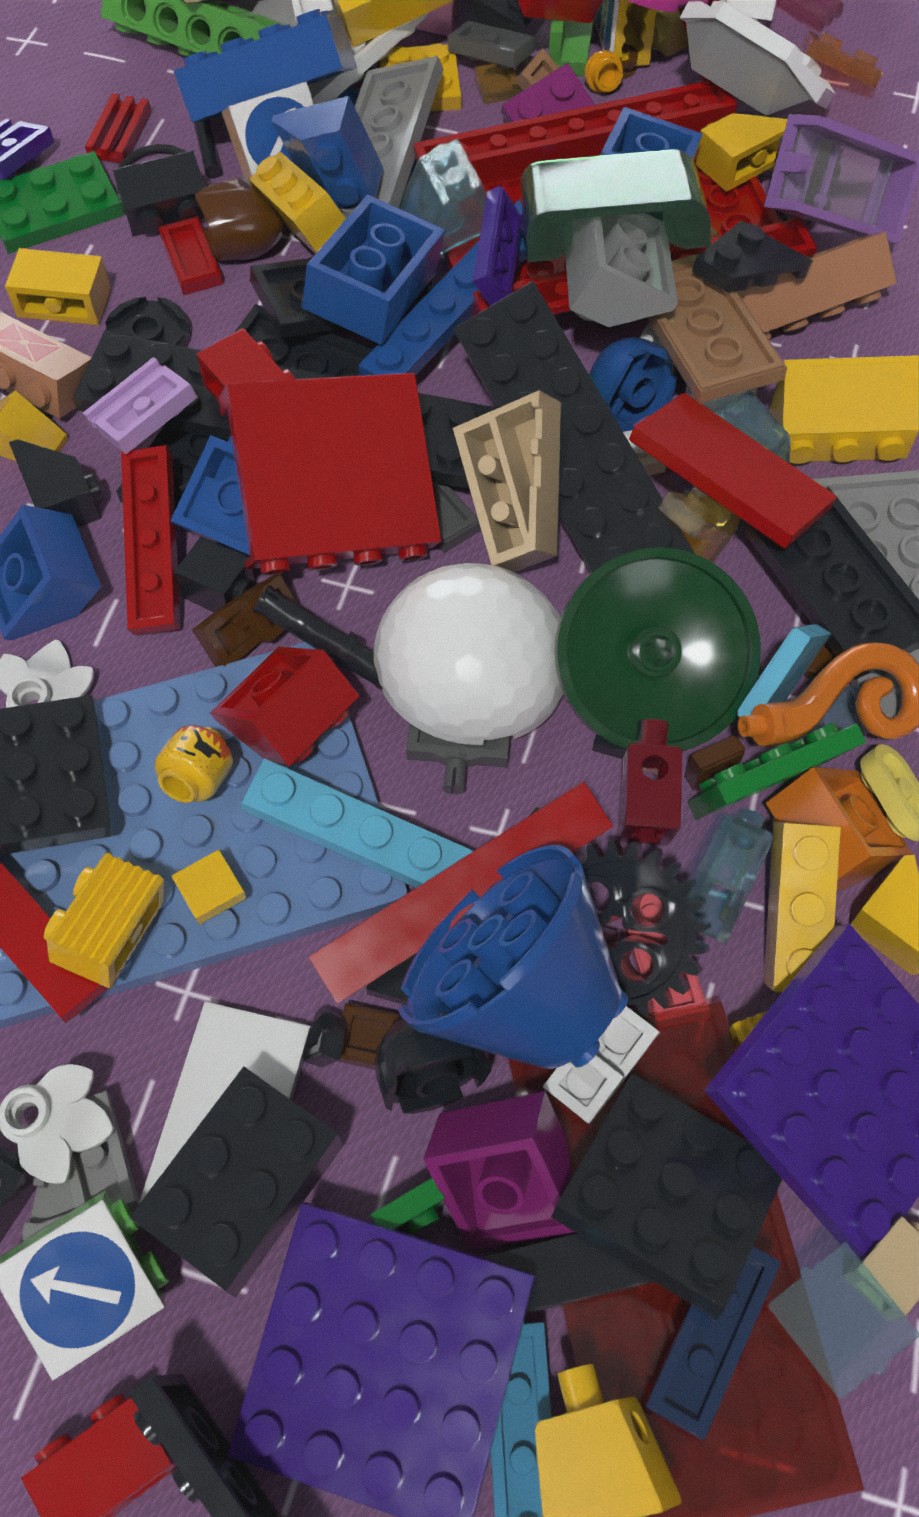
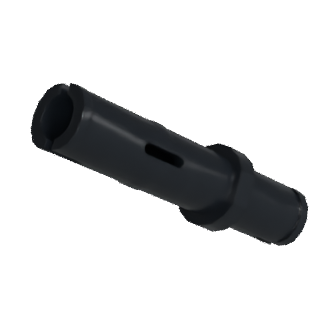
M270 584L266 587L265 592L262 593L253 609L254 613L262 615L315 649L324 650L333 659L338 669L343 665L380 689L381 685L374 665V650L359 642V635L352 631L349 635L312 611L278 592Z

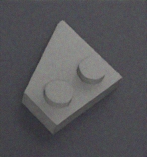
M107 1091L89 1096L86 1099L93 1101L105 1110L113 1124V1134L96 1148L84 1152H72L70 1176L65 1184H51L35 1177L33 1185L37 1187L30 1220L29 1222H24L22 1230L23 1241L105 1190L113 1203L122 1198L129 1208L139 1205L113 1100Z

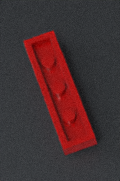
M166 445L131 450L128 454L121 452L127 630L133 635L180 630L179 589L174 572L177 569L176 525L171 522L175 512L172 452Z

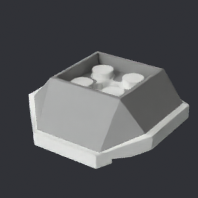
M702 1L687 3L680 19L685 21L687 25L692 70L768 117L786 119L789 117V114L796 115L819 105L827 109L835 96V92L829 82L819 76L822 70L818 63L801 52V49L725 1H713L711 7Z

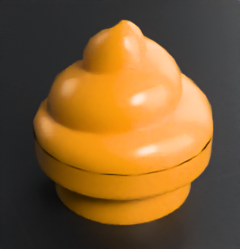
M600 50L588 59L585 65L584 76L589 88L597 93H607L619 86L623 77L621 60L616 54L611 51Z

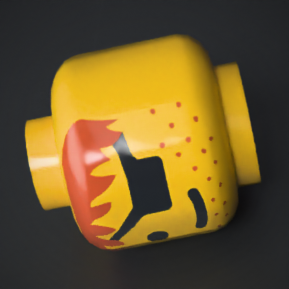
M196 725L182 726L171 736L158 753L154 768L160 788L170 798L182 803L206 801L215 794L229 774L233 758L224 737L215 729Z

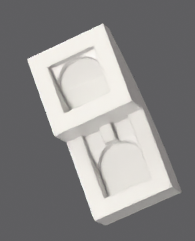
M626 1006L612 1020L608 1028L598 1039L600 1042L599 1051L589 1063L576 1068L569 1062L556 1068L543 1088L590 1124L660 1032Z

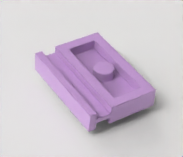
M153 357L84 411L83 415L92 428H97L103 437L124 454H128L136 446L145 442L151 434L171 418L180 414L197 396L190 383L165 365L162 367L157 359Z

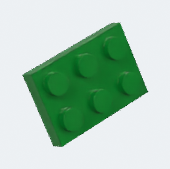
M95 151L76 155L65 161L46 167H39L33 171L0 180V238L8 254L18 251L19 248L25 249L124 216L121 202Z
M835 722L805 735V738L792 744L789 742L761 754L759 758L746 764L742 762L715 774L713 778L699 784L702 794L688 801V805L695 820H698L800 775L812 767L825 764L866 743V740L857 723L840 731Z

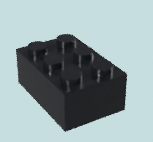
M243 1066L129 1218L236 1298L299 1210L301 1203L306 1200L343 1146L339 1134Z

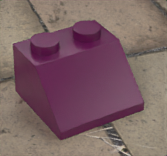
M545 1091L439 1113L423 1160L438 1190L443 1194L444 1202L468 1250L576 1233L551 1218L557 1203L572 1179L567 1138Z

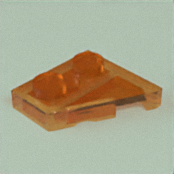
M808 31L801 45L806 55L869 86L876 87L883 74V71L876 66L879 58L859 48L853 54L842 48L844 41L823 31L821 36Z

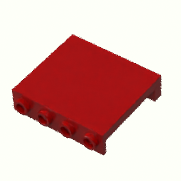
M415 373L227 383L219 397L221 416L229 418L250 551V557L245 561L246 569L260 568L261 575H275L290 571V565L307 563L308 570H323L337 566L336 560L354 559V565H370L383 561L382 555L399 554L400 561H410L427 557V550L441 542Z

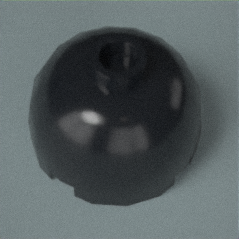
M444 1011L440 1012L441 1017L449 1014ZM401 1015L398 1017L397 1022L382 1037L377 1046L374 1060L376 1078L386 1109L392 1111L393 1103H400L403 1114L431 1111L454 1103L463 1098L459 1087L474 1079L478 1088L486 1081L492 1071L491 1061L487 1052L416 1031Z

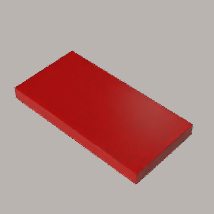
M682 393L635 425L629 437V440L637 447L785 549L829 511L838 497L704 405L698 404L695 399L686 393Z

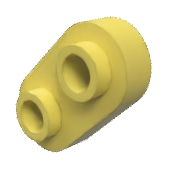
M879 744L861 758V779L865 786L875 793L886 811V820L890 828L902 838L919 841V782L907 762L896 750L890 746Z

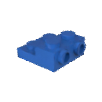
M210 435L171 518V522L178 527L250 557L232 437L230 436L226 442Z

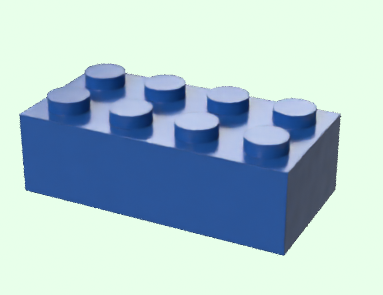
M320 9L312 10L297 16L298 25L291 27L290 24L282 26L281 23L259 30L260 39L254 41V38L244 40V37L221 44L223 53L218 54L217 51L207 53L202 51L183 58L185 67L174 70V74L191 122L216 119L223 116L222 111L228 106L306 81L307 85H311L356 69L357 66L342 17L329 15L328 10L320 12Z

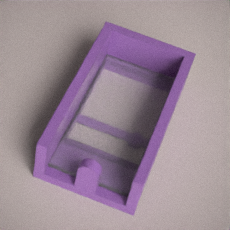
M789 114L764 207L785 212L859 237L886 231L888 243L898 244L919 177V153L823 116Z

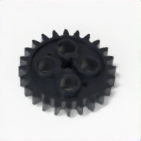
M619 840L608 842L606 856H604L597 844L588 845L586 850L588 862L577 853H574V855L582 865L588 887L590 888L594 882H599L609 892L610 902L605 911L596 909L599 922L609 924L622 917V927L625 929L654 932L667 937L666 944H659L651 939L637 935H630L618 941V932L602 928L620 989L628 997L626 1006L633 1011V1005H636L643 1018L649 1017L653 1014V998L664 1009L668 1008L674 1003L669 987L684 995L689 991L690 986L682 974L686 973L697 976L702 972L703 968L691 957L693 954H705L710 950L709 945L696 939V933L711 928V923L704 920H696L694 912L702 909L707 902L702 899H689L687 893L694 888L697 881L695 879L681 883L677 881L676 876L682 866L679 861L665 868L660 866L663 857V850L654 849L645 859L642 858V842L638 841L630 844L626 855L623 854ZM646 894L655 895L662 901L664 915L659 923L649 922L642 916L640 902ZM634 949H642L651 956L653 960L651 976L638 975L632 969L630 955Z

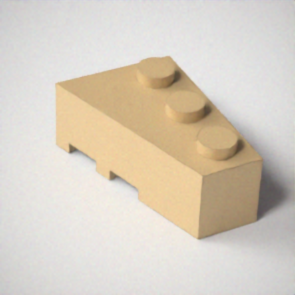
M540 390L453 428L491 565L512 572L557 556L561 402Z

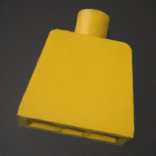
M594 1364L557 1373L567 1414L536 1422L535 1426L543 1517H644L682 1504L679 1491L636 1397L622 1398L604 1403Z

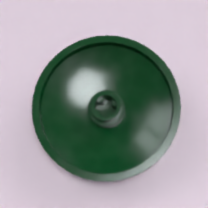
M665 547L644 548L619 555L607 561L590 573L574 590L562 611L557 626L554 650L555 666L561 690L568 704L577 717L591 731L604 740L627 749L628 744L636 743L637 722L639 720L658 719L669 724L668 746H677L682 748V751H685L711 740L726 729L738 716L739 712L737 710L755 685L758 677L761 659L760 633L754 611L747 597L737 583L723 569L713 562L685 550Z

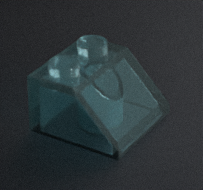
M458 139L450 143L440 144L433 148L430 153L418 159L399 206V209L445 229L441 254L480 235L487 197L484 187Z

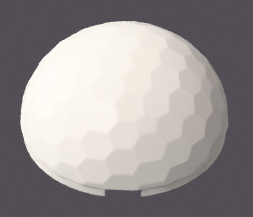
M464 563L443 566L430 571L407 585L395 597L381 619L374 642V665L380 685L383 688V694L394 710L410 724L425 733L446 741L483 745L484 740H493L513 735L514 739L521 737L541 725L557 708L563 696L557 677L554 652L555 636L560 615L538 588L524 577L510 570L488 564Z

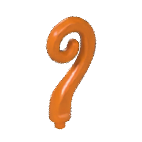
M873 642L853 646L838 655L823 668L797 698L784 702L759 704L755 706L751 715L741 716L738 721V731L742 737H753L759 746L780 745L796 740L817 727L841 692L854 677L866 670L878 669L892 675L899 684L902 697L899 712L892 718L887 717L882 712L880 706L881 699L891 692L893 683L890 679L881 676L872 677L861 685L856 699V712L860 722L870 734L883 739H899L912 733L919 727V664L912 655L890 644Z

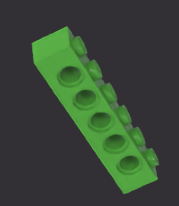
M102 0L101 17L115 22L117 30L131 34H138V31L147 34V41L154 44L168 46L171 43L179 46L178 52L186 56L202 51L207 53L217 51L218 54L223 53L221 44L240 38V36L244 37V40L254 38V41L260 39L259 30L281 23L220 0H205L186 3L184 0ZM208 25H209L210 33H211V34H210V37H209V34H208Z

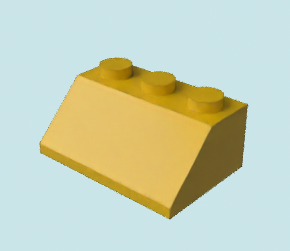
M919 355L784 360V364L787 367L785 380L777 382L766 420L771 451L786 462L794 464L824 461H892L907 459L919 432Z

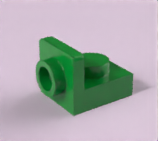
M433 1178L372 1213L371 1218L375 1224L397 1231L405 1229L407 1234L415 1236L440 1220L436 1210L444 1206L445 1198L438 1190Z

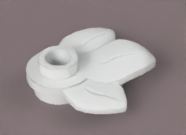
M59 640L50 642L27 661L12 654H3L0 659V690L7 696L6 708L27 705L33 700H39L37 703L84 696L90 689L94 678L92 667L76 666L71 668L70 658Z
M71 1064L55 1067L37 1085L18 1087L11 1091L0 1105V1130L6 1138L18 1144L20 1164L30 1175L47 1183L65 1184L70 1176L72 1152H84L96 1148L113 1134L114 1127L105 1110L93 1101L85 1098L93 1082V1070ZM37 1106L39 1114L36 1121L31 1125L23 1126L21 1121L23 1112L28 1107Z

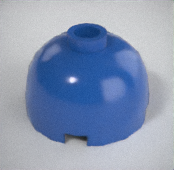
M630 337L612 342L599 354L589 373L623 432L633 430V424L668 404L677 385V377L672 374L671 363L674 364L666 349L655 342L643 338Z

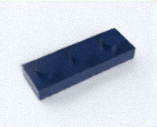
M753 1246L727 1307L718 1320L689 1304L643 1406L645 1409L694 1438L705 1441L781 1261Z

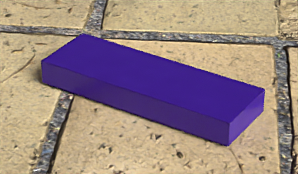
M501 186L487 191L472 280L490 306L512 293L523 218Z

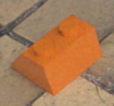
M812 767L766 802L774 816L772 820L773 825L774 822L841 827L837 890L849 888L896 866L904 855H914L905 840L890 828L886 820L887 813L874 793L865 786L861 779V774L857 770Z

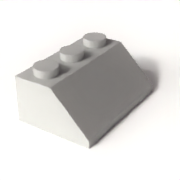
M590 187L563 229L569 309L574 311L583 320H594L607 327L673 311L678 305L666 223L600 190Z

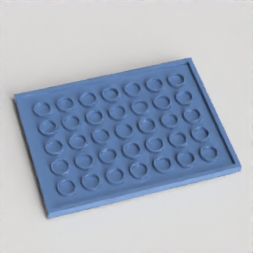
M305 642L289 646L292 648L315 649ZM273 651L231 662L226 666L213 667L94 700L112 836L0 855V862L50 918L58 909L67 911L75 899L73 890L79 875L87 866L95 869L105 853H110L114 858L120 857L124 862L129 861L133 866H140L144 871L150 870L154 875L159 874L164 879V902L162 907L158 910L156 917L153 918L151 925L148 926L146 933L142 935L141 941L137 944L135 951L131 953L130 959L126 961L124 969L120 971L118 978L115 979L113 987L108 988L96 999L372 916L407 894L404 882L241 811V803L263 758L215 721L210 712ZM349 713L340 724L331 729H326L313 742L314 749L304 760L297 764H292L290 767L281 765L380 809ZM196 725L215 729L224 737L231 751L233 764L229 774L215 794L206 801L182 803L170 798L158 784L154 768L156 756L171 736L182 726ZM219 849L242 887L246 899L199 925L171 875ZM0 948V1029L54 1013L53 1008Z

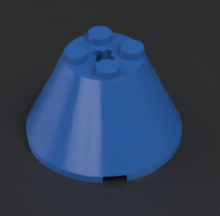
M548 845L528 851L498 868L497 872L503 877L492 885L481 897L472 889L426 939L413 959L401 986V990L408 996L406 1007L404 1005L399 1007V1012L413 1029L543 1069L558 1068L569 1062L578 1068L586 1065L596 1056L600 1048L598 1039L608 1028L612 1020L625 1009L628 997L620 989L580 861L566 847ZM470 904H473L471 908L449 930L450 924L456 917L458 912L466 908ZM441 1011H444V1012H447V1013H449V1014L444 1015V1016L441 1017L440 1012H441Z

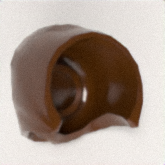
M248 178L226 180L205 187L195 193L197 205L203 212L209 227L203 228L212 253L218 261L255 259L267 253L281 240L284 226L283 219Z

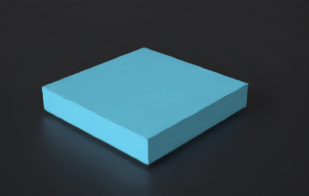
M818 624L792 628L737 710L739 712L737 715L739 717L751 715L755 706L759 704L786 701L831 633Z

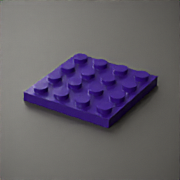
M850 924L838 925L834 927L704 1091L857 1263L868 1255L879 1240L884 1238L896 1219L906 1216L919 1197V1004Z
M308 1202L301 1203L227 1456L396 1517H475L536 1274Z

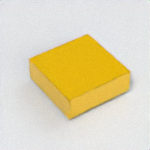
M219 849L171 875L199 925L246 899L242 887Z

